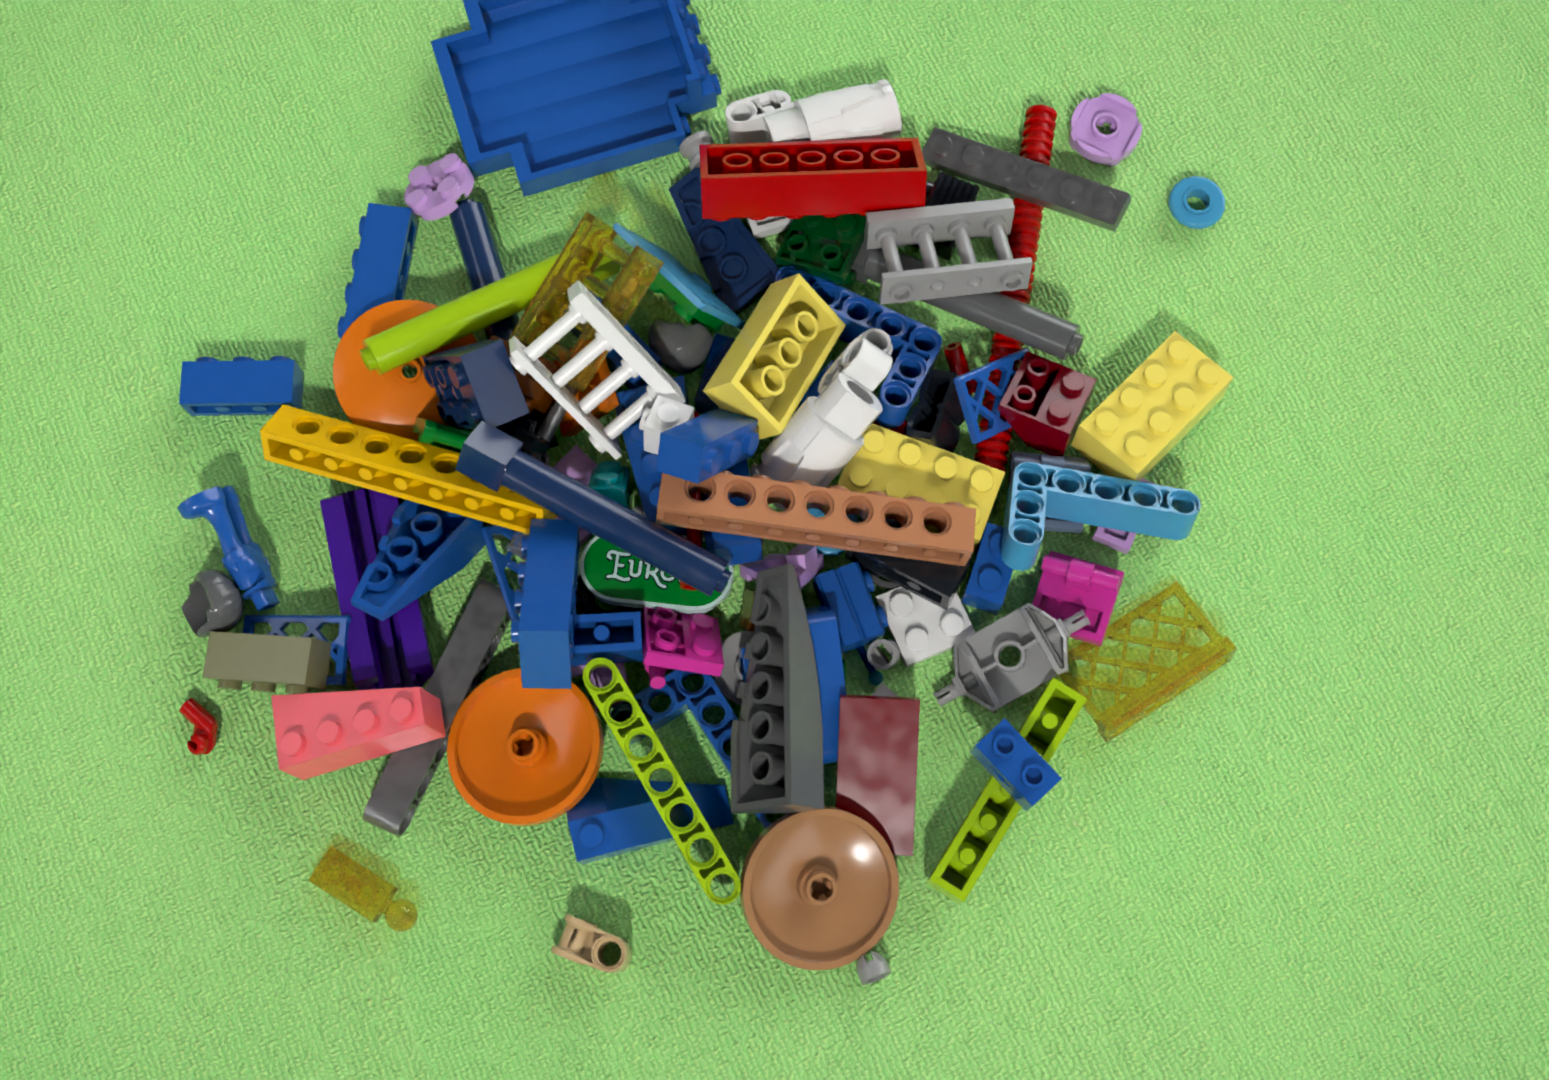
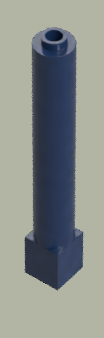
M465 199L457 202L459 207L450 213L449 217L471 289L474 291L504 278L506 275L484 205L472 199ZM517 313L484 328L487 340H490L491 336L495 335L509 342L515 336L525 347H528ZM533 410L532 414H527L538 421L534 430L536 434L549 411L542 414ZM555 433L548 449L559 446Z
M481 420L463 443L455 468L456 471L496 492L501 486H504L710 597L714 590L719 593L723 592L732 575V572L726 569L729 564L727 560L522 452L523 442Z

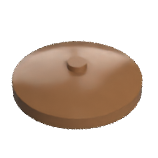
M826 806L821 810L788 813L770 824L750 848L740 878L741 907L747 925L755 938L779 960L791 966L807 970H828L842 967L869 952L888 929L893 919L899 896L897 865L888 844L880 833L862 818L848 811Z

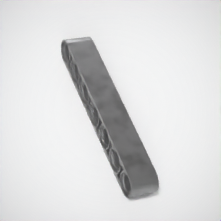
M486 579L480 581L425 688L427 692L441 700L446 736L392 753L363 813L364 821L398 837L408 828L447 750L449 732L455 715L468 695L478 687L511 621L498 584Z

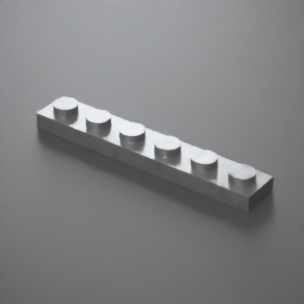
M934 127L922 150L925 165L1113 232L1116 231L1131 202V196L1127 192Z

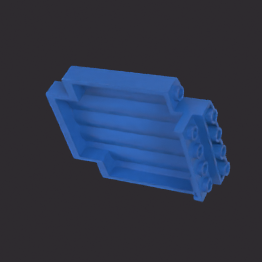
M463 0L471 30L431 41L464 153L474 178L514 166L524 197L679 152L680 144L691 135L686 116L717 107L716 96L721 94L716 73L710 75L707 65L711 64L707 46L705 43L699 44L696 36L700 35L697 17L695 13L689 15L686 7L690 5V0Z

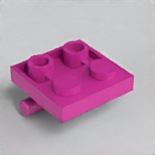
M1050 551L1049 555L1044 556L1041 566L1043 573L1032 605L1043 610L1056 620L1061 618L1062 621L1083 610L1090 624L1070 634L1071 638L1101 647L1124 579V572Z
M643 607L641 613L643 664H645V670L649 673L650 686L652 688L661 689L665 686V672L668 668L720 677L724 667L718 618L710 617L703 613H678L663 607L655 609Z

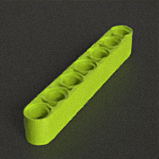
M606 658L592 659L583 670L582 678L584 684L705 894L716 904L726 905L733 902L740 893L741 883L729 859L615 664ZM598 667H607L613 674L610 684L603 688L596 687L591 683V674ZM626 701L632 705V715L627 721L616 722L611 718L610 710L614 703ZM638 735L650 737L653 742V748L647 756L637 757L631 753L630 743L634 737ZM658 769H665L673 776V784L665 792L655 791L650 784L652 773ZM680 803L689 805L694 813L692 822L686 827L675 826L670 819L672 808ZM700 838L709 840L714 848L712 857L705 862L694 860L690 853L692 843ZM727 874L733 879L734 888L728 896L719 897L711 891V881L716 875Z

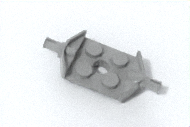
M1027 603L954 644L955 677L952 679L953 682L933 692L941 707L959 696L963 697L966 695L995 714L1001 707L1050 681L1053 677L1055 678L1062 673L1067 674L1069 672L1067 638L1071 637L1070 634L1089 625L1090 622L1083 610L1062 621L1061 618L1056 620L1038 607ZM1008 646H1014L1021 651V660L1013 667H1006L999 660L1000 652Z

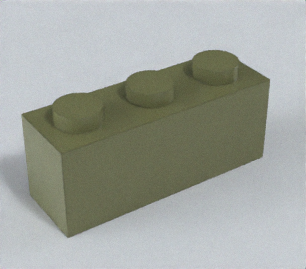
M210 631L203 678L218 681L217 688L241 691L242 684H251L252 691L275 693L276 686L286 687L285 693L288 694L310 693V689L326 690L331 658V643L310 637Z

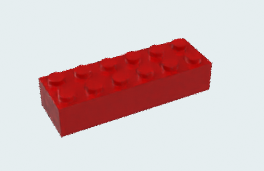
M918 137L699 145L702 219L722 222L731 218L763 220L767 217L778 216L799 219L806 215H822L834 218L841 214L866 216L868 212L925 207L927 169Z

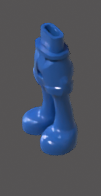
M216 486L199 492L183 501L177 507L183 518L193 520L204 517L214 527L224 555L221 559L222 564L228 570L236 586L240 590L246 591L243 594L244 599H252L258 611L268 610L278 605L280 601L273 590L277 585L275 578L272 577L270 562L264 556L260 545L254 543L251 539L239 505V496L233 486H226L222 489L220 486Z

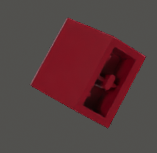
M1027 351L998 406V410L1027 446L1052 456H1064L1089 405L1097 379Z

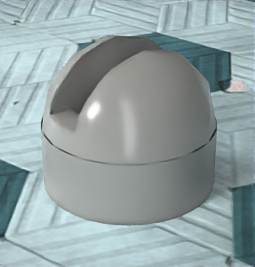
M887 638L873 641L867 650V658L870 664L881 670L889 669L896 665L900 657L897 644ZM883 644V646L892 656L891 661L888 660L886 655L879 648L880 645Z
M870 951L871 961L867 962L864 955L857 960L856 970L862 985L874 983L892 973L885 957L879 952Z

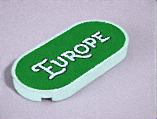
M597 536L586 545L580 559V572L587 589L599 601L610 605L634 608L648 607L653 609L663 607L678 613L701 614L714 609L721 601L723 602L729 595L733 585V566L730 565L726 569L732 572V575L722 593L714 590L710 597L699 590L681 589L680 580ZM702 538V548L706 549L705 538Z

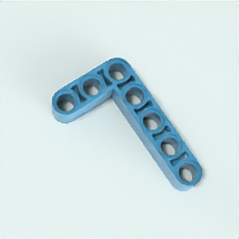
M1034 462L1020 463L1015 467L1006 497L1001 558L1005 565L1014 570L1024 571L1030 569L1036 561L1044 536L1045 517L1160 538L1182 540L1189 536L1200 511L1201 502L1194 493L1184 489Z

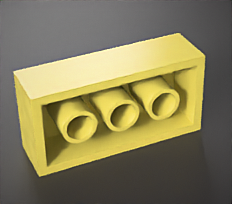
M799 273L771 283L703 392L720 409L758 419L756 433L759 435V440L782 434L846 324Z
M1174 331L1078 426L1071 446L1107 476L1141 481L1222 399L1234 377L1183 336Z
M871 424L862 434L864 445L846 464L837 485L846 487L854 492L881 491L890 497L906 498L917 496L924 498L927 502L940 504L959 502L965 507L976 508L973 552H975L1005 472ZM932 524L924 525L929 532L940 533L936 526Z

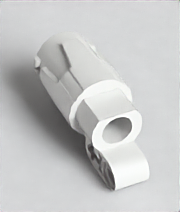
M883 79L871 84H863L835 91L829 90L795 100L794 102H791V97L788 93L781 90H773L734 101L725 110L731 144L896 138L902 134L901 115L895 93L889 81Z
M858 336L823 375L818 386L820 395L818 397L810 396L804 401L790 418L782 434L776 435L763 451L760 464L753 463L750 476L765 475L772 480L783 482L802 480L810 483L811 486L827 487L864 445L862 434L883 411L880 401L872 392L888 374L893 358L864 337ZM773 503L777 507L786 510L782 504Z

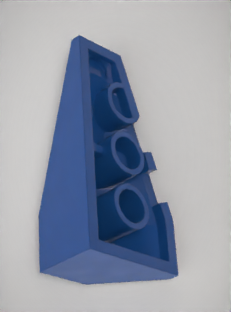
M404 500L396 508L391 518L393 524L387 536H382L378 544L379 552L374 562L367 566L350 600L352 606L381 621L389 618L463 569L486 545L481 532V528L484 527L483 522Z
M595 779L585 796L572 809L566 812L576 859L582 865L674 840L640 780ZM650 781V784L655 791L665 792L671 788L673 782ZM684 783L711 830L734 824L724 785ZM680 803L672 808L670 819L675 826L686 827L692 822L694 813L689 805Z

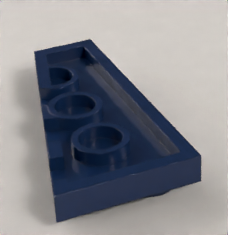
M696 167L670 187L669 191L715 295L738 315L765 294L770 284L775 282L779 268L739 218H731L722 222L702 219L700 170Z

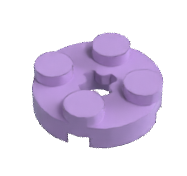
M1111 93L1100 94V97L1090 100L1089 97L1082 100L1075 108L1069 124V144L1071 148L1089 161L1107 166L1119 164L1122 159L1128 157L1134 151L1141 137L1142 124L1141 122L1139 124V119L1136 116L1137 110L1134 105L1127 99ZM1105 123H1109L1111 125L1110 131L1113 133L1102 134L1096 128V125L1103 126Z
M447 154L442 159L428 166L419 165L411 170L408 175L410 183L406 188L404 201L408 208H412L416 217L420 215L426 221L440 219L459 207L455 201L463 193L466 197L469 196L474 186V176L457 154Z

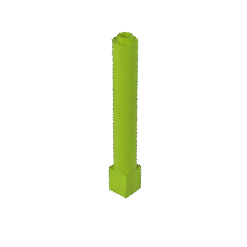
M603 226L565 243V250L363 340L364 349L359 350L360 356L369 371L375 369L379 375H382L565 292L577 280L583 285L586 283L588 286H591L618 274L622 254Z

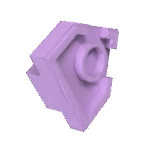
M798 544L788 554H770L764 556L761 561L739 564L740 577L747 581H753L754 578L758 580L759 571L784 564L794 565L801 590L824 567L823 554H817L816 546Z

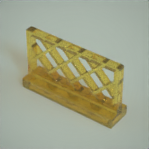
M1175 582L1108 626L1103 641L1106 639L1122 641L1121 659L1098 655L1099 646L1083 642L1068 652V664L1076 659L1092 662L1090 680L1073 677L1070 672L1067 674L1062 673L1059 676L1068 687L1087 698L1083 707L1097 724V731L1107 743L1230 662L1237 648L1227 636L1223 638L1181 585ZM1175 595L1184 607L1183 618L1161 615L1162 603ZM1156 607V614L1149 613V611ZM1188 613L1194 620L1188 619ZM1137 619L1154 621L1152 639L1129 635L1131 623ZM1159 622L1182 626L1179 643L1157 640ZM1126 627L1125 634L1117 633ZM1186 627L1203 630L1211 641L1202 647L1185 645ZM1128 643L1151 646L1148 664L1125 660ZM1095 647L1094 654L1086 653ZM1155 647L1178 651L1176 664L1170 668L1153 665ZM1183 652L1191 653L1182 659ZM1097 663L1120 667L1117 685L1094 681ZM1124 668L1146 671L1145 684L1139 688L1121 686ZM1152 673H1157V674H1159L1158 676H1156L1155 678H1153V679L1151 680V674H1152ZM1081 686L1088 687L1087 694L1084 692ZM1093 688L1116 692L1114 705L1100 713L1091 701ZM1120 693L1128 694L1119 701Z

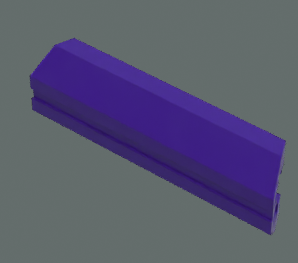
M366 488L340 493L320 500L341 615L351 616L347 650L353 682L358 690L422 687L432 676L434 667L420 597L384 621L352 606L350 601L367 566L374 562L379 552L378 544L383 535L387 536L393 524L391 518L396 508L401 504L398 497Z

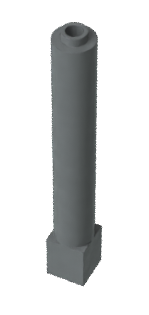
M863 242L851 268V271L857 273V281L866 284L868 279L881 284V274L888 272L882 248L867 250L865 242ZM898 251L903 271L925 268L923 261ZM999 292L920 300L1062 360H1067L1070 355L1076 356L1084 340V335L1079 334L1080 325Z

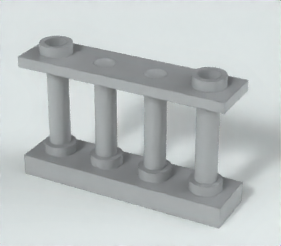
M1012 198L866 213L864 231L866 249L882 248L888 270L887 273L881 274L880 305L1028 289L1033 264L1031 257L1014 259L1006 236L1011 233L1015 211ZM991 237L998 261L977 263L970 239ZM955 240L961 265L940 267L934 243ZM918 244L925 268L903 271L897 246Z

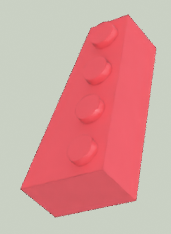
M421 687L271 695L279 770L301 780L446 736L441 700Z

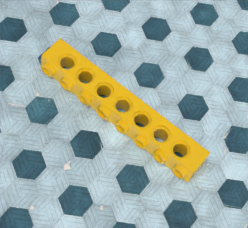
M284 404L260 430L264 460L525 534L530 533L531 519H556L558 517L553 512L504 486H501L496 492L456 471L455 468L460 455L458 452Z

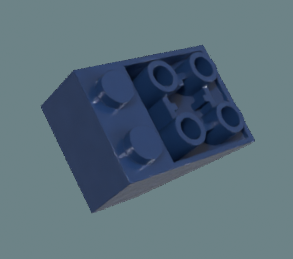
M502 339L485 340L422 357L426 365L423 367L424 377L428 385L435 389L439 402H437L438 413L441 419L448 423L450 427L475 429L481 420L493 427H497L530 413Z

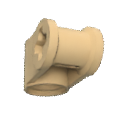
M566 913L564 918L567 922L558 945L552 947V953L581 965L586 964L609 973L622 972L628 967L631 962L632 951L627 941L598 929L599 926ZM610 943H616L621 948V958L615 965L608 966L602 958L603 949Z

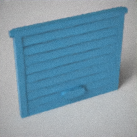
M619 223L613 225L612 228L698 309L742 330L745 322L712 292L713 288L695 272L691 273L667 250L628 230Z

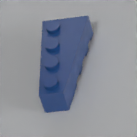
M684 375L673 377L672 379L681 387L686 402L683 404L689 405ZM648 385L616 393L619 406L615 408L617 416L647 392L646 387ZM640 417L622 434L645 516L656 523L662 473L656 471L658 455L644 451L643 430L639 429ZM661 525L678 535L687 534V528Z
M531 519L529 535H522V558H526V562L519 561L518 584L523 586V589H516L515 614H520L519 618H512L511 642L519 643L522 688L571 689V658H573L574 653L573 636L576 620V591L580 552L579 526L566 519Z

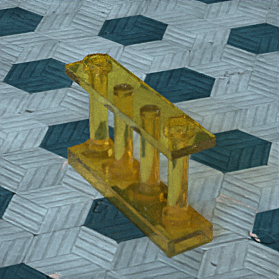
M586 211L517 323L508 341L515 336L525 347H528L569 311L568 305H570L567 289L577 280L590 292L602 300L601 304L625 327L664 262L637 245L631 254L613 242L617 235L614 229ZM604 255L623 267L611 287L593 275ZM588 321L585 324L578 323L575 326L582 334L571 352L557 342L546 353L564 366L596 338L594 334L597 331ZM605 350L571 379L567 385L584 392L609 351Z

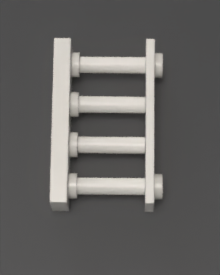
M577 280L567 289L570 305H568L569 311L528 347H525L513 336L509 340L511 355L509 360L521 374L526 375L529 373L590 434L588 438L599 452L603 454L607 451L617 460L622 454L616 437L638 420L646 407L652 408L657 395L680 403L686 401L681 387L594 295ZM588 321L597 331L594 334L596 338L557 372L552 374L538 358L578 323L585 324ZM612 349H615L623 358L620 361L622 365L579 401L565 385L605 350L610 352ZM640 376L648 384L646 387L647 392L605 427L591 411L631 377L636 379Z

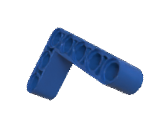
M792 266L780 268L776 274L775 282L799 273L846 324L838 339L850 344L860 334L872 328L881 329L889 335L893 346L891 354L893 366L881 386L877 399L880 401L883 411L875 420L881 426L889 429L902 426L919 396L925 377L934 368L942 344L940 334L925 324L826 279L796 270Z
M675 670L665 676L666 684L663 688L654 689L649 686L634 695L635 700L654 731L689 710L731 777V757L724 753V746L731 740L733 720L739 719L711 675ZM690 675H699L704 679V684L700 690L690 692L683 687L684 680ZM658 695H665L671 699L670 707L662 713H657L650 709L652 699ZM626 701L621 703L611 711V718L619 722L622 717L632 715V705ZM710 707H719L725 712L724 719L716 725L708 724L703 720L705 711ZM646 735L634 737L630 744L642 740ZM754 813L764 829L771 824L766 820L765 813Z

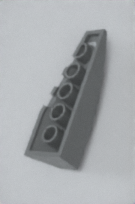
M784 564L759 571L750 620L755 625L754 635L750 643H746L744 659L749 660L746 681L745 683H739L737 698L742 699L739 720H733L731 729V813H800L824 809L823 726L815 655L794 565Z

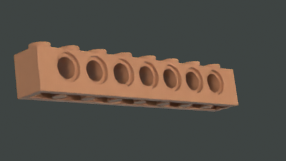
M724 470L699 484L662 473L656 523L966 566L974 548L976 508L965 507L959 502H946L943 504L927 502L924 498L917 496L906 498L890 497L881 491L854 492L838 485L829 486L828 488L811 486L810 483L802 480L783 482L772 480L765 475H752L750 477L733 475L732 472ZM695 492H701L707 495L708 499L698 501L690 495ZM738 497L744 499L747 504L736 506L729 500ZM771 503H779L782 504L786 508V510L782 512H777L772 510L768 505ZM811 508H817L821 510L825 514V516L815 517L812 516L807 510ZM857 514L863 519V522H853L846 515ZM885 520H897L902 527L893 528ZM932 524L940 530V533H931L924 525Z

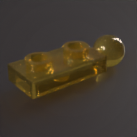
M329 847L308 881L371 922L377 923L381 915L385 914L387 925L394 931H407L417 921V908L411 901L405 899L392 900L399 888L335 847Z

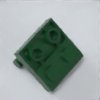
M841 214L838 217L828 218L822 215H806L799 219H793L775 256L777 266H792L796 270L804 271L828 281L853 286L857 273L851 271V268L864 242L866 216Z

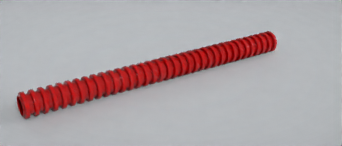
M1034 105L1026 109L1025 128L1023 129L1022 148L1020 149L1019 156L1050 166L1049 161L1052 155V141L1055 134L1053 131L1056 127L1057 112L1046 105ZM1014 197L1015 211L1011 233L1007 235L1014 259L1031 257L1033 264L1028 289L1001 291L999 293L1030 304L1031 296L1029 294L1032 293L1033 286L1031 283L1034 280L1032 273L1035 272L1036 267L1034 263L1037 260L1036 252L1039 246L1037 242L1040 239L1039 231L1042 225L1040 222L1043 218L1042 211L1044 207ZM995 332L992 336L994 344L991 345L990 352L992 355L989 357V363L1023 349L1024 343ZM1021 359L1014 361L1012 368L1014 371L1018 370ZM999 369L990 371L988 380L998 387L1002 372ZM985 389L984 395L986 398L983 399L982 405L992 411L996 396ZM1000 413V417H999V418L1002 419L1003 421H1005L1006 419H1005V418L1003 417V415ZM982 415L983 419L979 423V427L982 429L980 432L986 430L989 420ZM1012 427L977 443L976 449L979 452L975 453L974 460L1004 471L1006 475L1004 465L1007 464L1008 458L1005 455L1009 453L1010 447L1007 444L1011 441L1009 433L1012 431Z

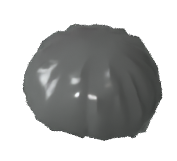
M663 319L653 321L648 332L649 346L661 358L662 365L682 374L694 372L701 367L715 342L710 332L701 323L685 326L681 322L670 323Z
M212 569L198 572L194 581L189 585L190 595L182 605V611L192 631L202 638L208 637L210 631L229 632L241 620L244 609L242 594L236 584L223 572Z

